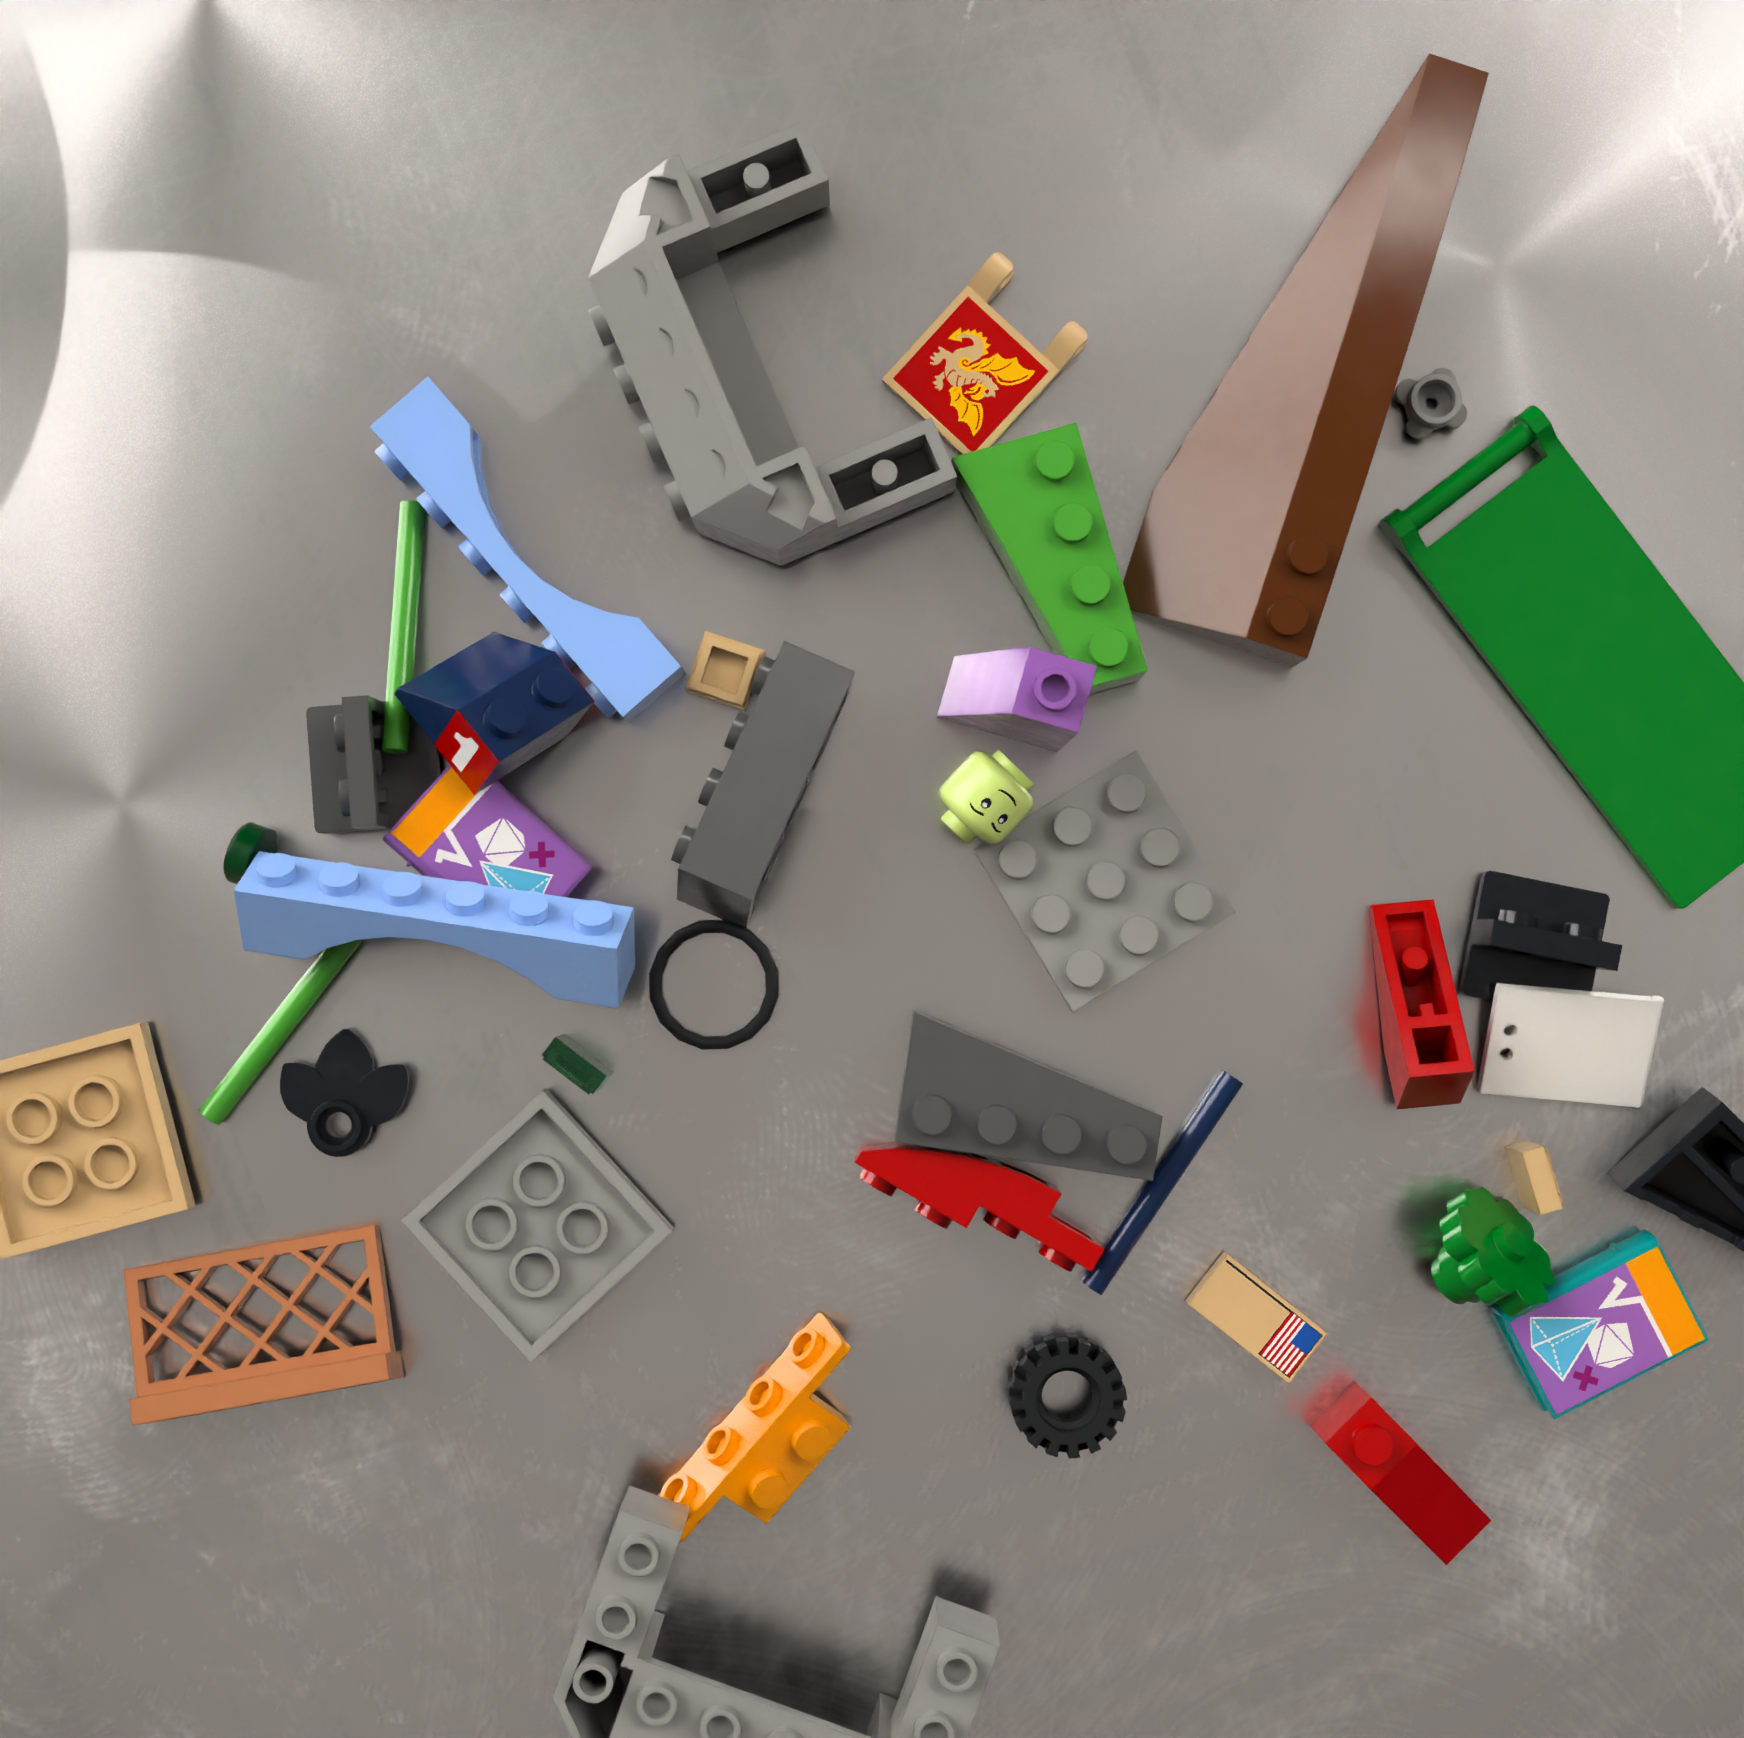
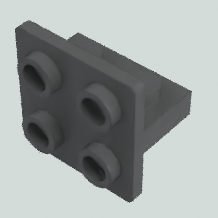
M368 695L341 697V705L308 708L306 718L314 827L316 832L327 834L391 829L440 776L439 751L412 716L410 717L408 753L394 754L382 751L385 701L377 700Z

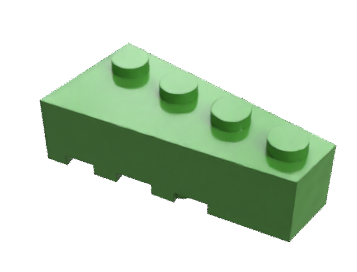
M1077 423L952 457L951 463L957 475L956 487L967 500L977 518L978 525L1000 557L1009 573L1008 576L1033 614L1038 623V628L1054 654L1097 666L1090 694L1139 681L1148 669Z

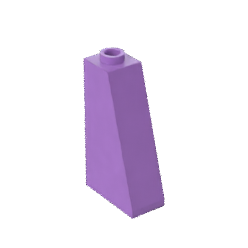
M1033 647L954 656L937 718L1058 752L1079 732L1097 666Z

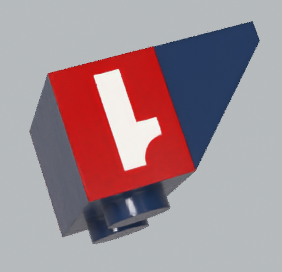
M492 632L400 686L394 693L474 795L569 735L595 702L555 651L496 632Z

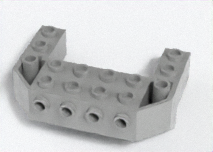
M803 121L686 170L680 154L663 161L622 193L588 277L600 305L588 310L603 346L605 347L614 342L618 346L625 364L614 368V372L628 404L630 405L639 400L643 404L650 422L640 426L639 430L653 462L655 463L666 458L675 481L664 485V488L678 520L681 521L691 516L699 534L779 566L953 493L957 481L956 472L932 417L814 467L806 446L804 445L799 448L719 264L718 252L830 205L829 179Z
M629 1485L552 1696L571 1738L968 1737L1000 1649L998 1622L995 1617L937 1596L933 1602L899 1699L883 1693L879 1694L865 1735L652 1658L665 1614L655 1611L691 1507Z

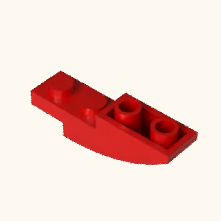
M900 1142L861 1145L855 1155L854 1163L864 1168L859 1176L863 1181L889 1196H893L896 1189L899 1188L919 1200L915 1211L945 1229H948L952 1220L967 1228L979 1206L987 1210L983 1221L1013 1239L1017 1238L1020 1231L1027 1233L1043 1243L1038 1251L1039 1254L1069 1272L1073 1270L1076 1263L1092 1272L1105 1250L1097 1239L1051 1213L1062 1195L1057 1186L1026 1170L993 1157Z

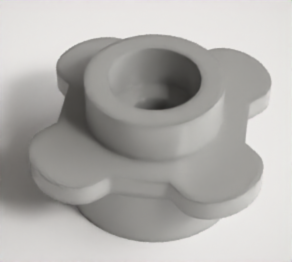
M1437 368L1432 374H1428L1418 381L1410 378L1404 379L1395 390V398L1397 402L1404 405L1408 417L1406 431L1415 439H1426L1433 430L1445 426L1456 429L1467 418V408L1462 404V393L1456 383V376L1447 368ZM1428 398L1436 401L1435 409H1429L1426 406Z

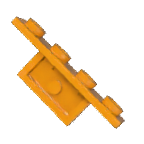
M822 1313L817 1314L804 1329L796 1333L782 1355L762 1377L752 1383L746 1396L720 1425L710 1431L703 1445L681 1470L671 1476L664 1484L658 1496L691 1507L679 1542L686 1539L722 1496H725L767 1524L851 1428L840 1412L813 1394L850 1351V1345L831 1320Z

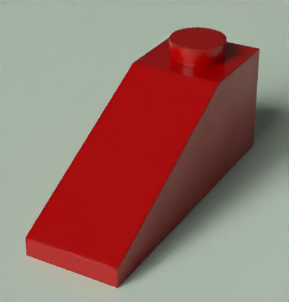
M1434 899L1371 905L1369 917L1383 1047L1396 1109L1460 1104L1475 1069Z
M1355 1381L1309 1425L1322 1441L1445 1565L1492 1521Z

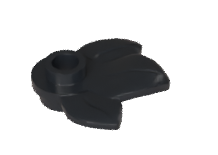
M349 1028L342 1029L329 1040L319 1055L315 1067L303 1063L283 1064L280 1078V1094L287 1110L307 1122L308 1135L313 1145L322 1153L334 1157H344L359 1151L368 1142L373 1126L385 1123L398 1114L404 1104L409 1087V1073L405 1065L391 1064L375 1068L374 1059L368 1046L361 1037ZM337 1112L346 1114L351 1120V1130L346 1136L338 1135L332 1129L331 1121Z

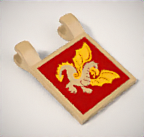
M999 252L993 253L962 292L882 378V381L924 420L932 417L938 433L961 455L993 446L1055 377L1080 354L1087 344V332L1078 323L1070 321L1041 353L988 304L1007 286L1014 275L1012 262Z

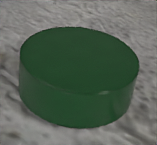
M253 822L246 823L237 830L228 845L224 858L223 869L227 881L238 884L258 851L276 853L278 840L274 830Z

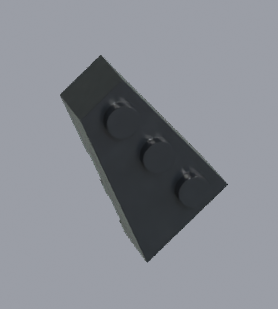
M1701 1087L1607 1174L1623 1191L1641 1200L1644 1199L1676 1215L1680 1220L1698 1229L1701 1228L1744 1251V1123L1721 1100Z

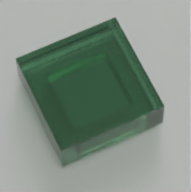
M565 1034L555 1037L542 1054L545 1062L588 1095L601 1090L614 1073Z

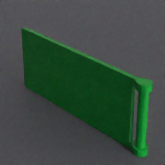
M1531 405L1514 418V426L1405 510L1394 509L1380 520V527L1389 541L1410 561L1670 904L1676 909H1684L1744 863V682L1559 441L1546 415L1538 407ZM1528 446H1532L1543 457L1536 465L1430 546L1426 547L1418 533L1426 524Z

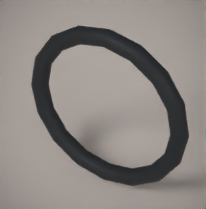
M699 920L675 931L658 949L649 972L650 1001L659 1022L679 1041L702 1050L729 1049L752 1039L769 1021L779 996L778 969L768 947L750 929L727 920ZM702 933H725L742 940L757 954L765 972L766 994L758 1014L744 1028L727 1036L704 1037L686 1030L670 1015L662 996V974L669 956L684 941Z

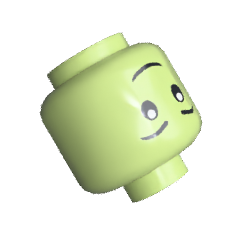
M999 749L992 756L983 751H975L941 785L939 795L949 809L941 819L967 844L976 836L988 844H999L1033 809L1034 801L1028 791L1035 784Z

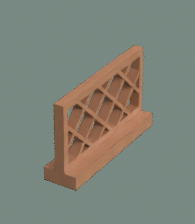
M379 1225L364 1226L123 1269L137 1398L129 1399L132 1426L404 1378L401 1352L396 1353ZM364 1241L367 1268L352 1287L327 1269L326 1266L342 1245ZM326 1248L318 1260H315L305 1252ZM292 1254L311 1268L290 1298L263 1279L279 1256ZM263 1259L255 1271L243 1264L244 1262ZM229 1265L248 1279V1281L226 1309L201 1289L217 1267ZM200 1270L192 1282L181 1275L182 1273ZM319 1276H322L346 1294L326 1324L298 1305ZM167 1277L185 1291L164 1320L147 1308L144 1280ZM368 1283L370 1285L371 1301L361 1294ZM257 1287L283 1306L263 1335L236 1316ZM194 1298L220 1317L200 1346L173 1327ZM354 1302H357L373 1314L377 1342L353 1346L334 1332ZM293 1313L319 1333L302 1356L291 1358L271 1343V1341ZM149 1323L153 1325L155 1328H157V1330L154 1332L151 1338L149 1331ZM229 1325L255 1343V1346L241 1365L230 1369L208 1354ZM167 1336L192 1356L176 1378L155 1382L152 1355ZM327 1339L340 1348L318 1353ZM264 1351L276 1359L275 1361L255 1364ZM201 1362L213 1371L192 1375Z

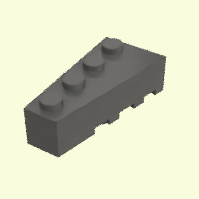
M786 641L783 642L775 660L766 656L763 658L750 689V692L759 695L750 715L740 711L737 714L724 747L733 750L724 771L712 768L699 796L698 803L706 806V810L697 828L690 825L685 826L673 851L671 860L680 864L678 868L677 900L722 920H727L747 928L755 910L753 905L757 888L761 881L764 882L769 878L785 836L782 833L786 824L790 825L797 814L810 781L808 778L811 769L815 770L818 766L849 695L855 671Z
M913 1010L894 1131L895 1142L1153 1181L1162 1115L1150 1108Z

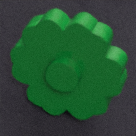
M1479 1187L1475 1190L1466 1189L1447 1202L1448 1214L1439 1219V1226L1443 1234V1247L1439 1250L1438 1258L1431 1264L1433 1279L1442 1294L1456 1304H1464L1466 1302L1478 1303L1482 1301L1484 1304L1491 1306L1497 1302L1500 1308L1510 1317H1516L1519 1314L1526 1315L1548 1301L1546 1288L1554 1284V1276L1550 1268V1257L1546 1250L1534 1241L1532 1225L1518 1212L1515 1206L1507 1199H1501L1497 1202L1493 1195L1484 1187Z

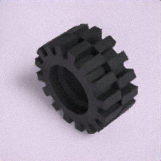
M1064 1332V1337L1055 1338L1054 1333L1043 1336L1044 1342L1036 1346L1033 1342L1024 1348L1026 1352L1021 1360L1017 1358L1012 1366L1013 1375L1012 1379H1008L1009 1404L1019 1431H1023L1026 1435L1027 1441L1035 1448L1039 1445L1042 1446L1048 1455L1058 1457V1452H1066L1069 1459L1080 1458L1079 1451L1088 1448L1090 1453L1093 1454L1101 1449L1099 1445L1101 1440L1106 1437L1111 1441L1117 1434L1115 1429L1117 1421L1123 1423L1126 1413L1123 1402L1127 1400L1126 1388L1122 1382L1123 1377L1112 1357L1105 1349L1102 1350L1094 1340L1088 1337L1083 1340L1078 1338L1076 1333ZM1058 1372H1077L1090 1383V1402L1086 1409L1075 1417L1060 1418L1054 1416L1042 1403V1391L1045 1383Z

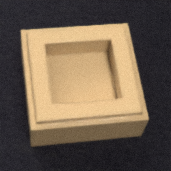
M704 631L685 691L686 693L746 712L753 693L750 692L751 685L766 652L765 650Z
M1527 1140L1504 1146L1522 1207L1540 1215L1563 1209L1562 1205L1564 1203L1547 1148Z

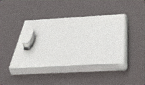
M1496 983L1477 1090L1481 1094L1626 1106L1640 1109L1643 1105L1664 998L1661 996L1650 997ZM1507 1049H1509V1052L1506 1055H1500V1053H1503Z

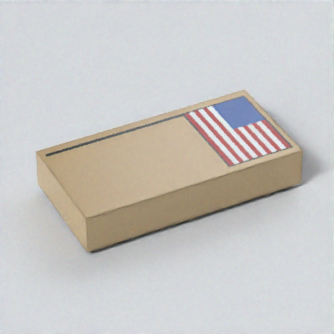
M1223 1251L1185 1300L1188 1305L1288 1384L1328 1334L1323 1328L1225 1251Z

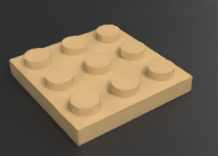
M148 1022L137 1023L0 1060L1 1260L180 1212L196 1206Z

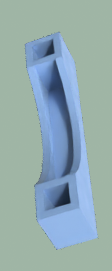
M428 376L370 426L383 442L375 450V453L400 481L409 473L425 490L416 498L421 506L441 528L450 521L456 525L467 538L458 548L483 576L492 568L508 585L500 593V596L524 623L533 616L538 619L550 633L541 643L546 649L555 651L569 669L574 664L579 666L592 681L585 688L586 691L594 699V704L608 719L618 711L630 723L686 674L681 665L640 618L606 612L574 600L539 578L521 560L504 536L490 505L482 470L480 436Z
M258 851L234 889L244 951L306 960L327 948L355 940L384 937L423 939L463 948L497 961L531 980L555 999L618 1009L635 969L634 907Z

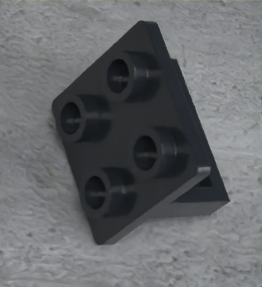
M1496 871L1483 872L1459 987L1460 993L1466 996L1493 1001L1496 983L1592 991L1596 970L1618 971L1622 945L1602 941L1610 901L1609 896L1604 893Z

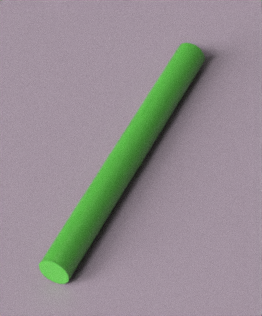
M413 500L400 502L382 741V751L394 754L408 753L411 714L394 693L397 688L411 681L414 675L425 509L418 501Z
M364 939L330 947L320 953L199 1109V1112L207 1120L217 1125L222 1123Z

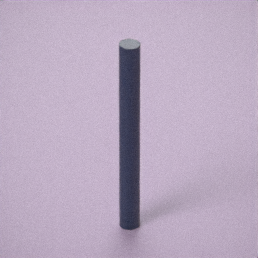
M1223 1070L1217 1076L1156 1167L1153 1181L1148 1180L1103 1246L1105 1250L1093 1271L1087 1270L1081 1279V1282L1100 1295L1104 1293L1242 1087L1243 1083Z

